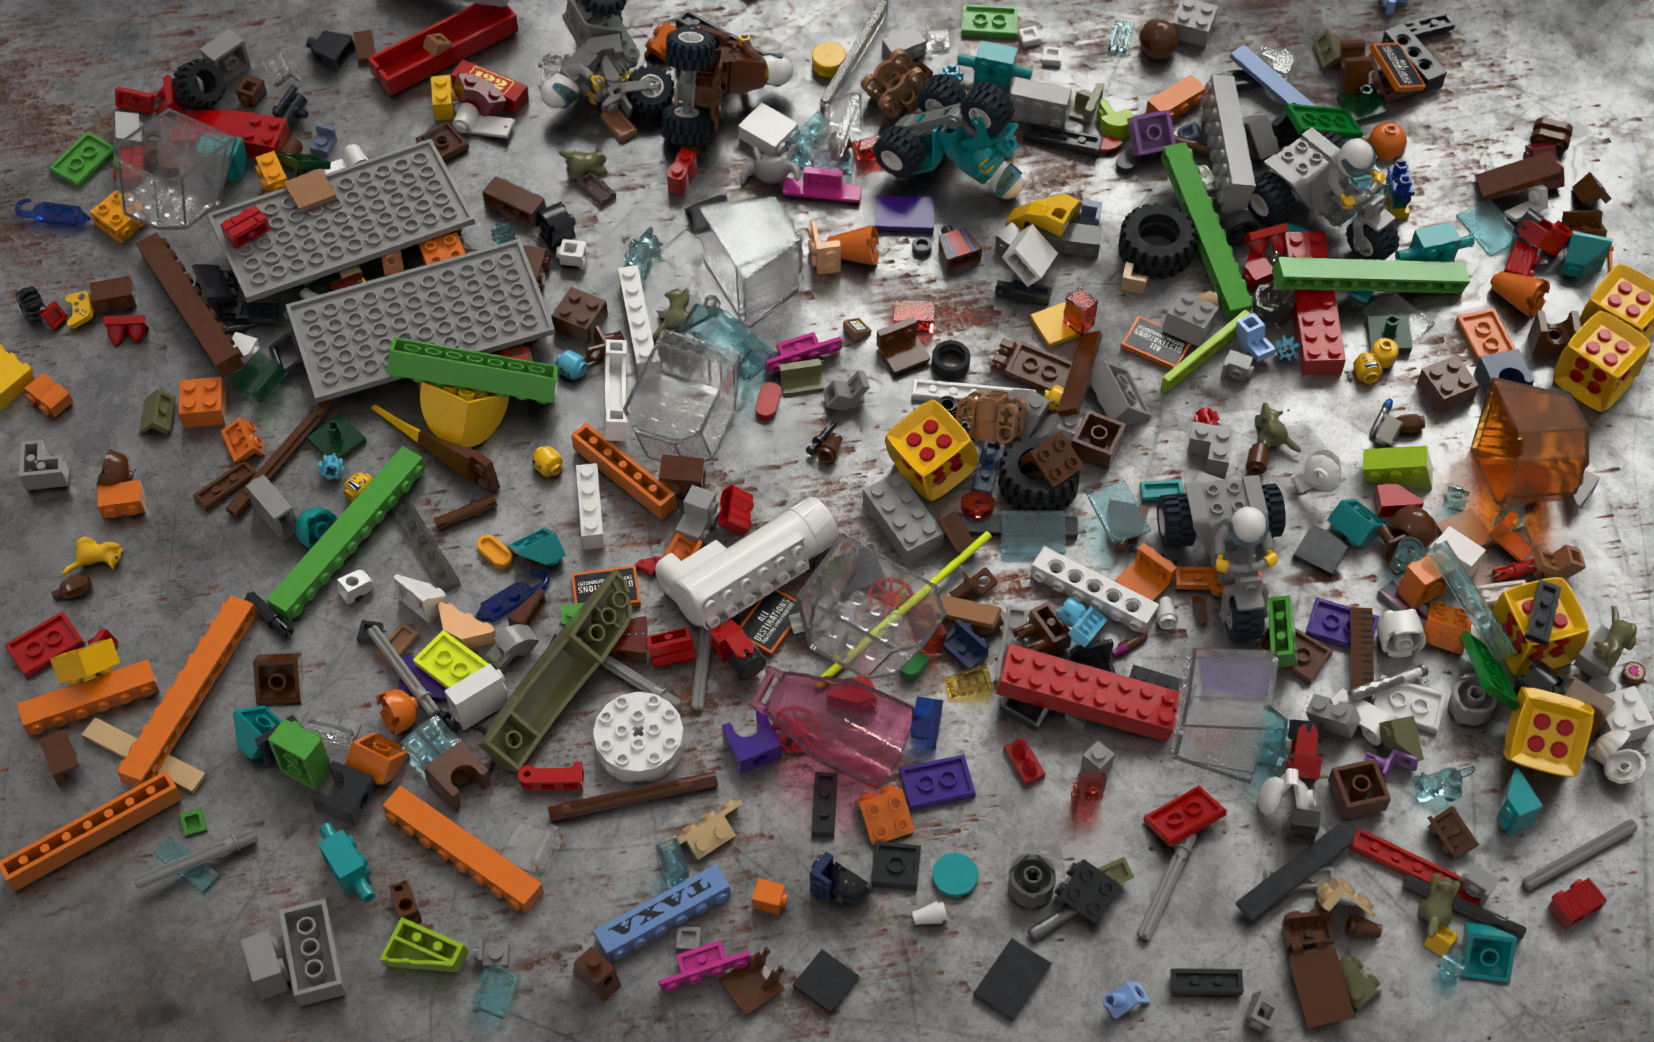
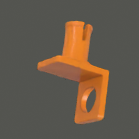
M400 250L381 256L385 275L404 271Z

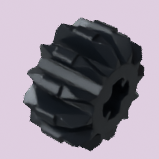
M33 286L22 288L16 293V299L24 317L29 322L41 319L39 313L45 310V305L38 290Z

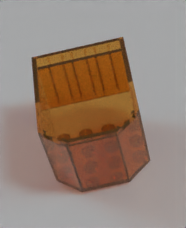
M1492 377L1470 450L1495 504L1512 505L1562 501L1576 495L1579 486L1583 484L1585 468L1590 463V427L1586 423L1572 395Z

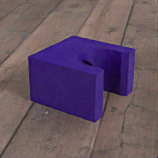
M764 709L756 711L758 732L753 736L742 737L736 734L731 723L722 725L724 742L740 775L782 758L781 744Z

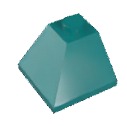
M1573 231L1563 255L1561 274L1582 278L1603 267L1613 239Z
M546 527L507 545L509 550L520 556L545 565L549 564L550 566L559 563L561 558L566 556L556 532Z
M266 705L234 710L233 721L237 745L244 751L247 757L251 759L261 758L255 739L282 721Z
M1465 922L1461 952L1462 977L1510 983L1517 937L1490 925Z

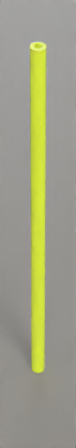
M988 531L984 532L815 680L816 683L822 687L991 539V534Z

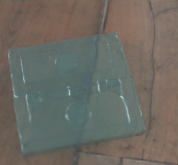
M436 714L411 732L399 745L425 773L424 766L461 740Z

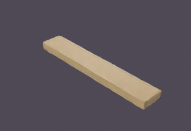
M96 717L82 733L84 739L123 759L128 755L132 743L137 741V738ZM168 755L156 774L158 775L167 770L176 786L192 794L197 791L207 777L204 772L171 755Z

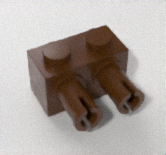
M1049 601L1031 609L1028 622L1013 629V635L1015 638L1018 637L1016 639L1018 642L1033 634L1039 638L1025 645L1024 648L1041 653L1048 651L1052 656L1070 648L1071 636L1067 634L1070 629L1057 618V611Z

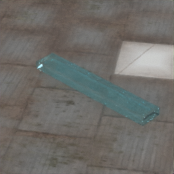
M1447 540L1427 550L1429 556L1496 662L1499 663L1518 653Z

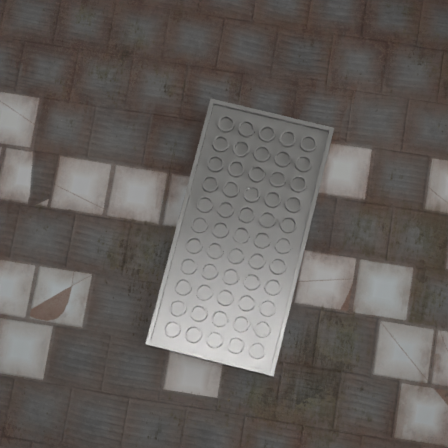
M432 139L324 174L336 193L337 199L302 213L298 211L286 188L207 214L247 303L475 224L474 216ZM256 205L267 217L270 231L235 250L230 242L225 239L220 224L227 218H233L240 214L242 210Z
M520 239L286 304L316 403L398 380L386 374L393 337L488 354L555 334V328Z

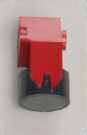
M1529 208L1516 225L1513 233L1543 249L1547 254L1557 256L1571 237L1572 231L1559 220L1553 224L1545 219L1543 215Z
M732 619L709 631L710 642L721 662L729 661L728 664L739 679L748 680L754 677L766 665L765 657L756 645L752 644L741 626L737 625Z
M1290 719L1288 739L1292 741L1290 758H1287L1286 769H1297L1299 778L1319 780L1323 757L1316 756L1317 744L1322 743L1323 723Z

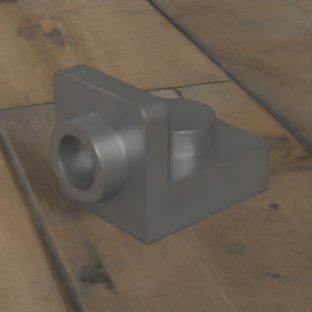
M478 939V946H474V961H478L480 969H508L509 943H485L484 939Z

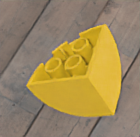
M429 381L421 383L420 404L428 427L438 438L463 447H473L487 440L498 428L508 406L509 395L502 397L487 391L486 393H478L474 389H456L452 385L446 384L444 386H437Z

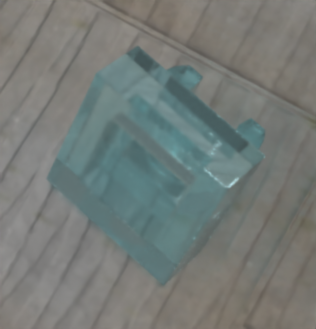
M1455 485V487L1449 486L1442 507L1458 512L1464 511L1470 492L1463 490L1464 487Z

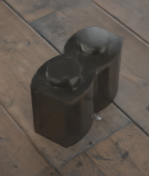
M1292 807L1291 812L1286 813L1285 823L1283 822L1281 836L1285 837V842L1310 846L1314 843L1320 827L1321 812Z

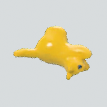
M82 537L75 543V562L66 566L62 574L67 575L81 566L92 565L98 562H105L114 570L124 550L120 548V544L115 542L97 544L90 537Z

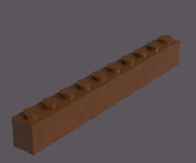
M156 232L137 242L136 245L143 258L221 377L224 378L244 367L240 359L244 356L239 347H233L235 345L234 340L230 334L225 335L227 330L221 321L217 323L219 319L213 309H208L210 305L206 298H200L202 296L200 289L197 285L192 286L194 284L192 277L189 273L184 274L186 269L181 261L176 262L178 257L174 250H168L171 247L166 238L161 239Z

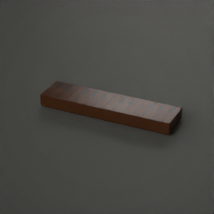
M1350 607L1351 689L1374 681L1372 608Z

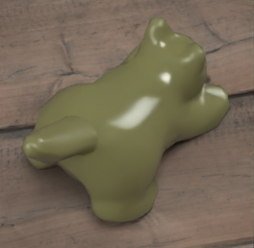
M599 147L593 153L558 150L561 157L566 158L565 163L570 169L569 175L574 180L581 181L584 179L586 172L602 175L608 171L603 166L606 162V157Z
M675 288L664 293V296L670 302V306L664 321L653 333V338L660 336L666 328L681 331L690 325L691 315L686 311V306L689 303L688 288H685L683 291Z
M1263 403L1260 415L1255 416V424L1262 429L1258 436V443H1263L1268 448L1286 444L1290 449L1300 452L1301 448L1288 436L1285 425L1279 420V416L1283 411H1276L1269 408L1268 403Z
M1616 606L1611 607L1612 625L1607 639L1603 642H1593L1596 646L1593 650L1597 652L1601 659L1607 658L1608 667L1615 665L1622 654V649L1625 648L1630 651L1636 644V624L1628 623L1623 619L1619 620V611Z
M1437 873L1433 874L1431 878L1429 897L1426 900H1422L1418 907L1419 916L1429 922L1427 929L1429 938L1434 937L1438 926H1446L1451 922L1453 917L1451 905L1461 886L1459 881L1453 882L1452 879L1447 877L1441 879Z

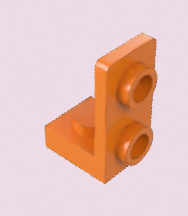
M1511 510L1496 524L1488 535L1521 563L1532 551V547L1512 531L1515 527L1513 522L1518 515Z

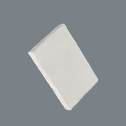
M1381 674L1380 679L1385 678V677H1388V676H1385V675H1382V674ZM1405 681L1403 684L1377 693L1373 705L1385 712L1391 713L1396 719L1414 716L1417 729L1437 734L1447 693Z

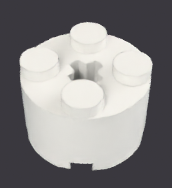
M1414 609L1395 612L1393 610L1385 611L1377 623L1376 630L1384 653L1387 652L1388 656L1392 658L1413 655L1412 651L1417 648L1420 651L1426 644V637L1420 618Z

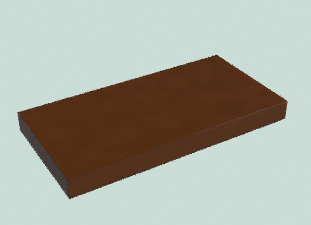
M1552 150L1475 175L1484 202L1562 177Z

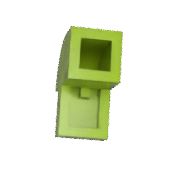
M1107 99L1100 101L1099 109L1097 110V116L1100 120V132L1115 139L1130 136L1127 118L1133 117L1129 108L1114 112Z

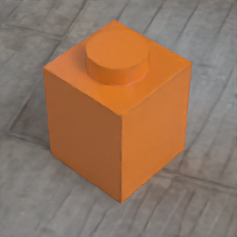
M758 878L752 897V909L780 915L781 908H786L789 894L785 893V885Z

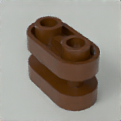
M1545 117L1538 118L1534 122L1530 142L1532 145L1547 142L1555 145L1556 152H1564L1569 148L1573 127L1566 122Z

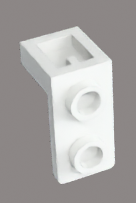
M1540 184L1528 188L1529 201L1504 211V215L1515 222H1519L1529 208L1538 213L1547 209V187Z

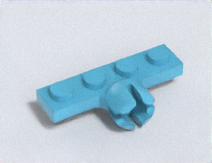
M1070 597L1064 602L1063 605L1065 607L1062 606L1057 611L1056 616L1066 626L1072 627L1067 633L1071 636V640L1079 646L1086 647L1108 618L1092 605L1086 611L1083 604Z

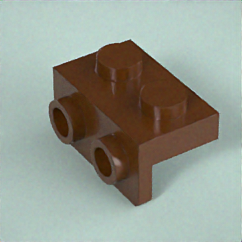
M1601 210L1563 212L1561 222L1572 232L1577 231L1602 237L1607 236V229L1601 222L1603 215Z
M1451 806L1434 818L1432 816L1428 817L1431 823L1428 825V828L1434 837L1440 836L1443 841L1440 846L1447 856L1452 854L1457 860L1479 846V843L1454 806Z
M1316 908L1310 912L1292 911L1286 914L1282 921V929L1287 950H1293L1290 938L1295 936L1300 937L1303 948L1317 947L1313 932L1323 930L1327 945H1334L1335 938L1330 922L1331 910L1328 912L1322 908Z

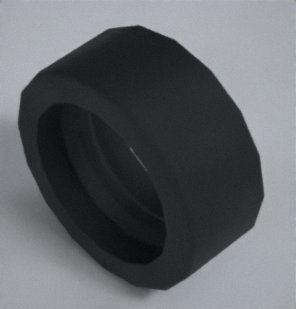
M1247 210L1232 212L1220 222L1221 229L1225 230L1226 241L1230 246L1244 244V236L1250 232L1258 231V224L1254 215ZM1244 225V226L1241 227L1240 229L1235 230V231H1232V230H1234L1235 228Z
M954 340L943 341L936 345L932 352L931 366L933 371L943 379H960L969 370L971 354L969 349L961 342ZM949 353L956 354L963 359V363L950 367L943 365L939 361V357Z

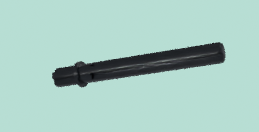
M1407 874L1402 886L1428 898L1430 884ZM1455 896L1452 902L1453 910L1514 935L1517 939L1522 940L1527 928L1509 920L1508 916L1505 918L1458 896Z

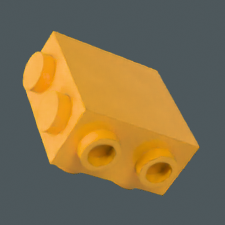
M272 151L256 157L258 165L255 166L258 177H261L258 180L262 190L267 191L264 193L268 194L285 188L284 182L287 181V177L275 152Z
M120 188L90 211L94 224L120 243L131 237L133 233L150 220L147 206L143 202H138L129 192L125 193Z

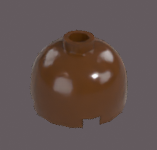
M108 450L102 464L101 474L99 473L96 488L98 485L112 486L120 482L132 481L134 471H131L129 458L119 451Z

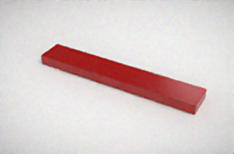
M1359 827L1353 837L1354 843L1348 848L1405 877L1409 874L1431 884L1433 874L1436 873L1440 875L1441 879L1447 877L1452 879L1453 882L1459 881L1461 876ZM1460 886L1456 896L1478 906L1481 905L1479 904L1481 899L1469 895Z

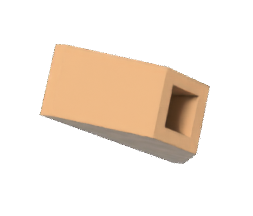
M442 601L438 603L443 630L464 646L471 649L496 642L493 639L496 636L495 629L491 624L487 622L482 623L472 614L459 611L453 604H446Z

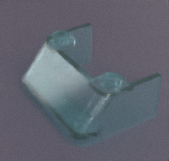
M695 303L679 328V331L682 333L692 334L694 336L693 340L702 346L707 344L715 348L735 365V371L732 375L744 381L746 379L751 380L764 370L765 360L778 356L776 350L732 314L721 308Z

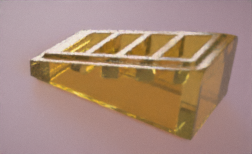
M986 664L944 677L950 698L995 689ZM980 676H984L985 681L981 682ZM971 678H975L976 684L972 685ZM966 679L967 687L963 686L962 680ZM957 681L958 683V690H955L953 682Z

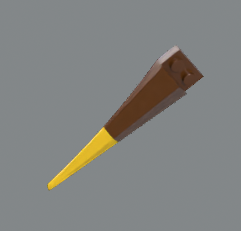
M376 404L371 407V409L467 480L476 485L480 483L483 488H489L494 493L500 488L492 461L479 451L426 433L398 419Z

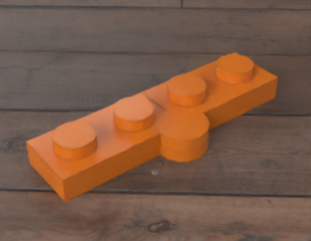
M1177 567L1176 589L1211 590L1214 596L1222 597L1223 589L1226 586L1233 585L1219 583L1218 571L1214 567ZM1262 570L1257 571L1258 577L1261 576L1263 582Z

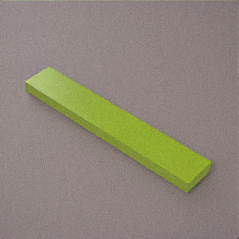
M1245 309L1164 375L1161 390L1165 393L1169 392L1236 337V321L1251 313Z

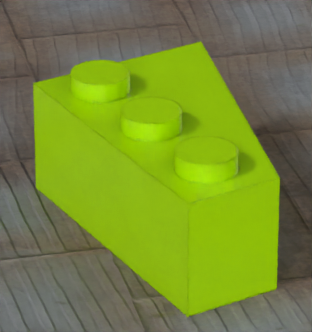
M1427 445L1363 449L1362 470L1365 482L1399 484L1404 487L1432 490L1433 468Z
M401 917L379 960L385 967L459 973L469 950L462 943Z

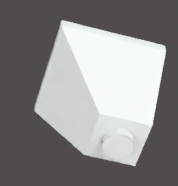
M397 574L393 577L399 600L429 624L440 615L438 603L442 601L447 604V595L442 589H436L429 583Z

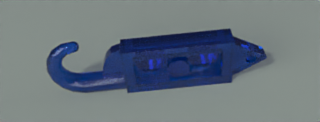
M30 198L21 199L14 208L18 216L36 219L39 222L76 226L78 223L91 220L90 216L82 211L80 206L42 202L37 204L32 211L22 210L21 206L32 201Z
M542 570L531 571L529 573L530 576L539 575L542 577L541 583L533 588L525 582L512 584L481 602V607L475 618L479 621L491 620L493 623L514 611L538 589L545 590L550 582L548 574Z

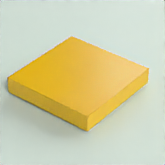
M1066 301L1030 315V320L1048 348L1077 338L1085 333L1084 328Z

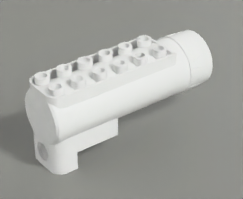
M809 497L787 509L774 520L728 548L715 540L682 561L672 553L666 555L658 561L655 568L660 589L677 603L682 613L692 624L700 627L703 626L706 630H712L810 569L808 560L818 556L839 540V531L833 516L826 506L818 499Z

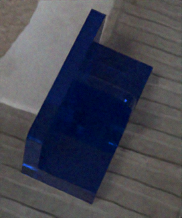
M917 697L910 737L928 740L927 749L936 750L943 712V700Z

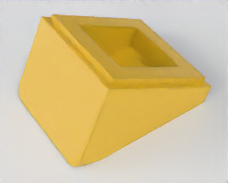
M1441 925L1438 926L1433 938L1427 937L1424 945L1436 954L1444 957L1457 939L1458 934Z

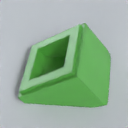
M203 807L179 814L184 836L208 830Z

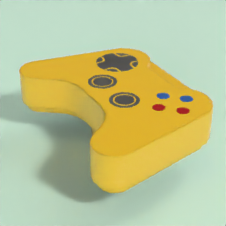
M88 292L68 294L65 297V300L72 304L73 310L72 316L67 321V325L70 328L75 329L92 319L95 309L91 302V295Z

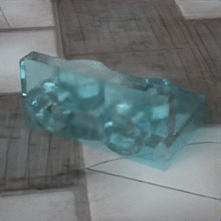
M493 963L487 969L484 968L479 978V982H482L480 989L476 990L472 998V1004H474L472 1012L478 1013L483 1011L500 1019L505 1018L520 973Z

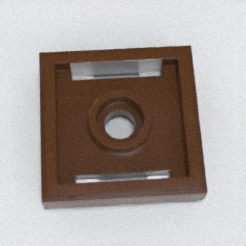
M449 121L415 138L416 143L432 139L444 162L469 149L467 141Z

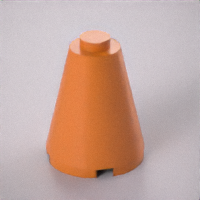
M874 225L830 236L827 238V241H824L840 240L842 260L868 265H876L878 263L879 251H876L877 244H879L877 228Z
M1503 271L1495 273L1490 281L1492 290L1530 318L1531 316H1536L1537 311L1542 309L1546 302L1543 297L1545 293L1549 294L1550 282L1545 279Z

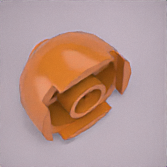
M1380 123L1373 128L1368 137L1370 144L1381 160L1391 161L1394 160V157L1398 156L1400 158L1406 150L1407 135L1404 129L1396 123Z
M400 689L387 690L376 696L377 705L381 704L383 708L382 711H379L381 718L390 732L395 731L394 735L406 731L415 722L418 704L413 696L410 697Z

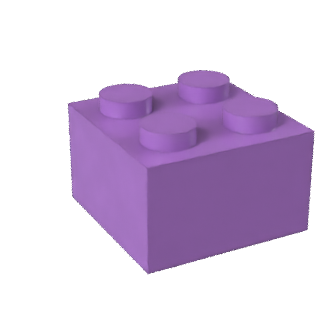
M1169 109L1127 118L1134 157L1163 151L1165 146L1176 144Z

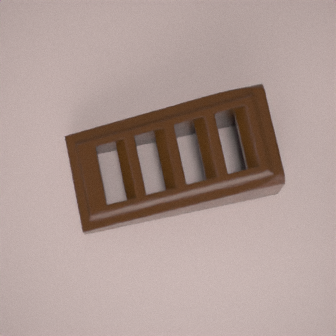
M538 589L508 617L509 626L515 624L531 626L546 603L543 589Z

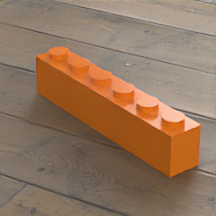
M587 422L571 434L575 451L591 464L597 463L598 469L659 519L663 520L677 508L676 495L673 491L612 442L605 440V437Z
M146 659L96 676L94 679L82 681L17 703L22 725L28 736H31L33 734H41L45 730L54 727H61L77 719H84L97 712L107 711L120 704H128L132 700L151 696L160 690L149 660Z

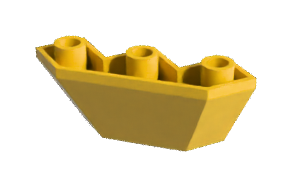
M1067 194L1032 201L1014 208L1005 226L1013 222L1024 230L1028 223H1031L1061 237L1070 220L1076 219L1082 208V202Z

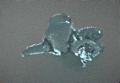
M649 227L641 235L639 241L633 239L628 245V251L624 254V261L626 263L640 267L642 280H646V263L650 252H660V246H663L658 237L652 235V227Z
M1517 486L1512 488L1508 496L1503 497L1500 504L1503 511H1500L1495 517L1494 525L1496 526L1512 510L1518 515L1513 522L1515 527L1512 531L1519 532L1522 539L1528 545H1531L1532 541L1525 527L1526 516L1524 513L1525 505L1530 504L1531 501L1518 493Z
M1471 766L1458 770L1455 767H1445L1439 772L1425 774L1422 771L1421 775L1413 777L1415 788L1421 791L1416 796L1417 800L1425 802L1438 795H1444L1445 800L1449 802L1458 800L1463 794L1462 778L1471 775L1476 768Z

